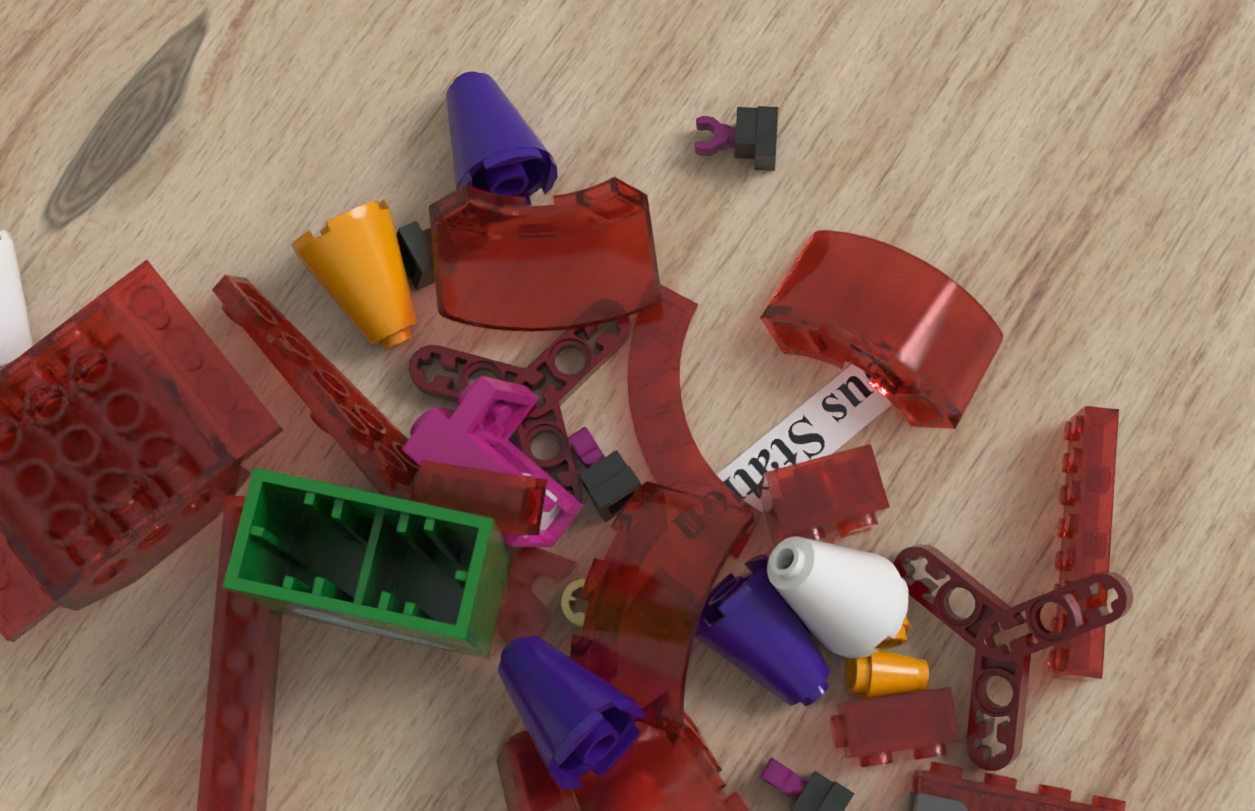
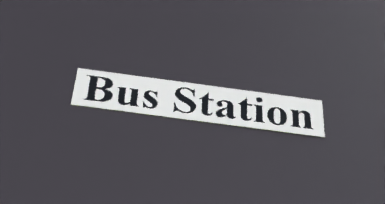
M888 334L655 525L693 569L918 384L926 375L894 338Z

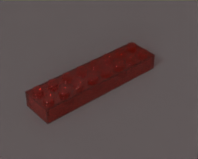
M1085 406L1072 416L1070 421L1065 423L1064 440L1068 441V453H1064L1062 458V472L1066 473L1065 485L1061 486L1059 502L1060 505H1064L1063 518L1059 519L1057 526V536L1062 538L1061 551L1058 550L1055 557V569L1059 571V584L1056 583L1053 590L1090 575L1109 571L1119 409ZM1100 582L1097 583L1099 592L1096 595L1077 602L1081 612L1100 605L1107 607L1108 590H1105ZM1071 591V596L1076 600V592ZM1056 603L1057 615L1052 618L1050 632L1060 633L1067 627L1068 615L1064 607ZM1082 614L1083 624H1088L1089 621ZM1106 625L1055 644L1054 650L1050 651L1048 658V668L1053 670L1052 679L1078 682L1102 679Z

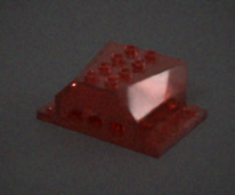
M147 259L0 371V633L6 641L15 642L59 606L78 611L139 580L221 515L251 475L243 462L284 430Z

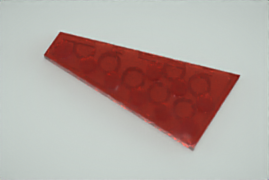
M226 274L212 289L223 303L221 306L223 312L232 321L243 327L311 410L309 415L313 422L323 431L332 435L379 494L437 507L447 506L455 498L402 450L409 439L247 278Z

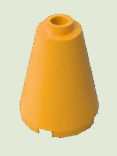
M383 199L380 203L377 200L369 202L326 221L327 226L320 230L321 236L314 238L310 230L293 241L292 247L296 255L371 346L382 343L385 351L413 338L409 328L417 325L418 320L391 209L386 199Z

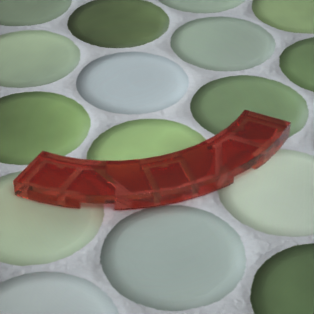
M652 281L634 325L628 357L627 383L629 406L636 439L645 463L658 488L664 493L674 509L695 532L712 546L738 561L763 512L746 503L721 481L703 458L692 437L681 401L680 364L684 343L689 327L698 310V304Z

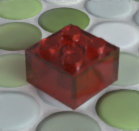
M871 444L765 472L757 486L774 548L783 540L794 536L821 541L826 539L825 534L834 531L839 532L840 539L869 532L871 527L879 524L877 518L890 508Z

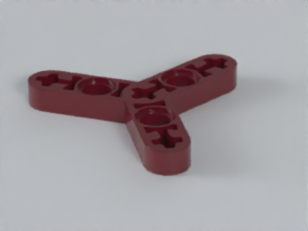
M609 300L597 302L526 369L439 345H427L421 347L413 354L409 361V373L413 383L421 392L457 403L460 394L469 385L471 376L478 371H490L495 374L498 380L524 385L525 387L528 386L534 391L546 381L545 375L540 373V371L547 367L552 378L564 387L560 391H556L554 384L551 383L543 391L542 398L545 404L540 408L536 405L532 407L517 427L523 453L545 472L554 471L564 464L568 465V472H558L561 486L567 491L572 490L574 497L582 503V490L560 406L625 344L631 329L629 314L617 302ZM602 316L606 320L611 319L613 316L617 317L616 329L618 334L613 336L609 332L603 333L595 341V348L601 351L595 356L587 342L577 336L584 332L587 340H589L598 331V322L596 320L598 317ZM568 348L579 350L586 360L582 370L572 375L562 373L555 365L558 354ZM434 358H439L444 370L457 374V364H465L459 375V390H451L454 386V381L450 377L436 375L433 382H427L425 373L420 370L421 366L431 365ZM551 433L559 438L561 449L555 458L543 461L537 459L532 454L531 444L537 435Z
M920 544L903 549L893 563L900 577L907 584L908 594L975 648L966 746L971 761L986 771H998L1013 763L1020 754L1031 654L1122 618L1128 613L1133 602V592L1130 584L1118 573L1110 571L1090 575L1010 607L950 558L931 545ZM925 558L928 561L925 571L935 580L944 579L946 575L950 576V580L938 589L935 597L931 593L939 586L929 578L915 580L912 576L916 569L910 563L911 560L916 561ZM1098 582L1101 583L1105 590L1114 588L1117 592L1118 599L1111 602L1113 612L1110 613L1105 605L1081 612V608L1077 603L1096 595L1099 592ZM957 587L968 590L975 600V609L968 618L955 615L950 608L949 597ZM1071 591L1076 592V600L1071 596ZM1048 602L1060 604L1067 612L1068 624L1065 630L1060 633L1050 632L1041 623V609ZM1022 611H1025L1026 619L1021 615ZM1082 614L1089 621L1088 624H1083ZM999 622L1004 630H1009L1027 622L1028 629L1031 632L1010 642L1012 651L1009 650L1006 644L997 646L993 635L1000 632ZM1033 636L1038 640V643H1033ZM991 676L1003 677L1010 683L1013 696L1008 705L1000 706L989 699L986 685ZM984 714L992 717H1010V722L1005 720L997 725V741L1005 744L1006 750L996 754L995 757L991 756V747L983 745L982 739L993 733L995 718L984 719Z

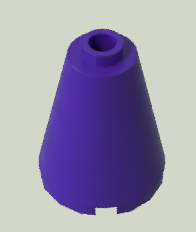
M474 71L459 75L448 88L446 101L456 194L460 205L466 212L468 207L475 209L477 216L484 218L505 216L521 211L532 205L529 196L541 188L544 195L552 189L558 177L556 163L552 155L490 75Z
M761 554L744 563L751 572L743 577H735L730 573L708 592L690 612L695 620L685 621L684 627L692 636L789 706L796 705L799 702L804 706H808L819 699L827 690L829 685L825 680L830 673V669L807 626L770 582L767 574L769 558Z
M538 636L516 638L503 649L500 656L501 661L498 666V674L550 777L562 789H576L584 786L578 777L591 770L600 777L610 770L635 743L641 731L634 723L637 717L645 720V712L634 699Z

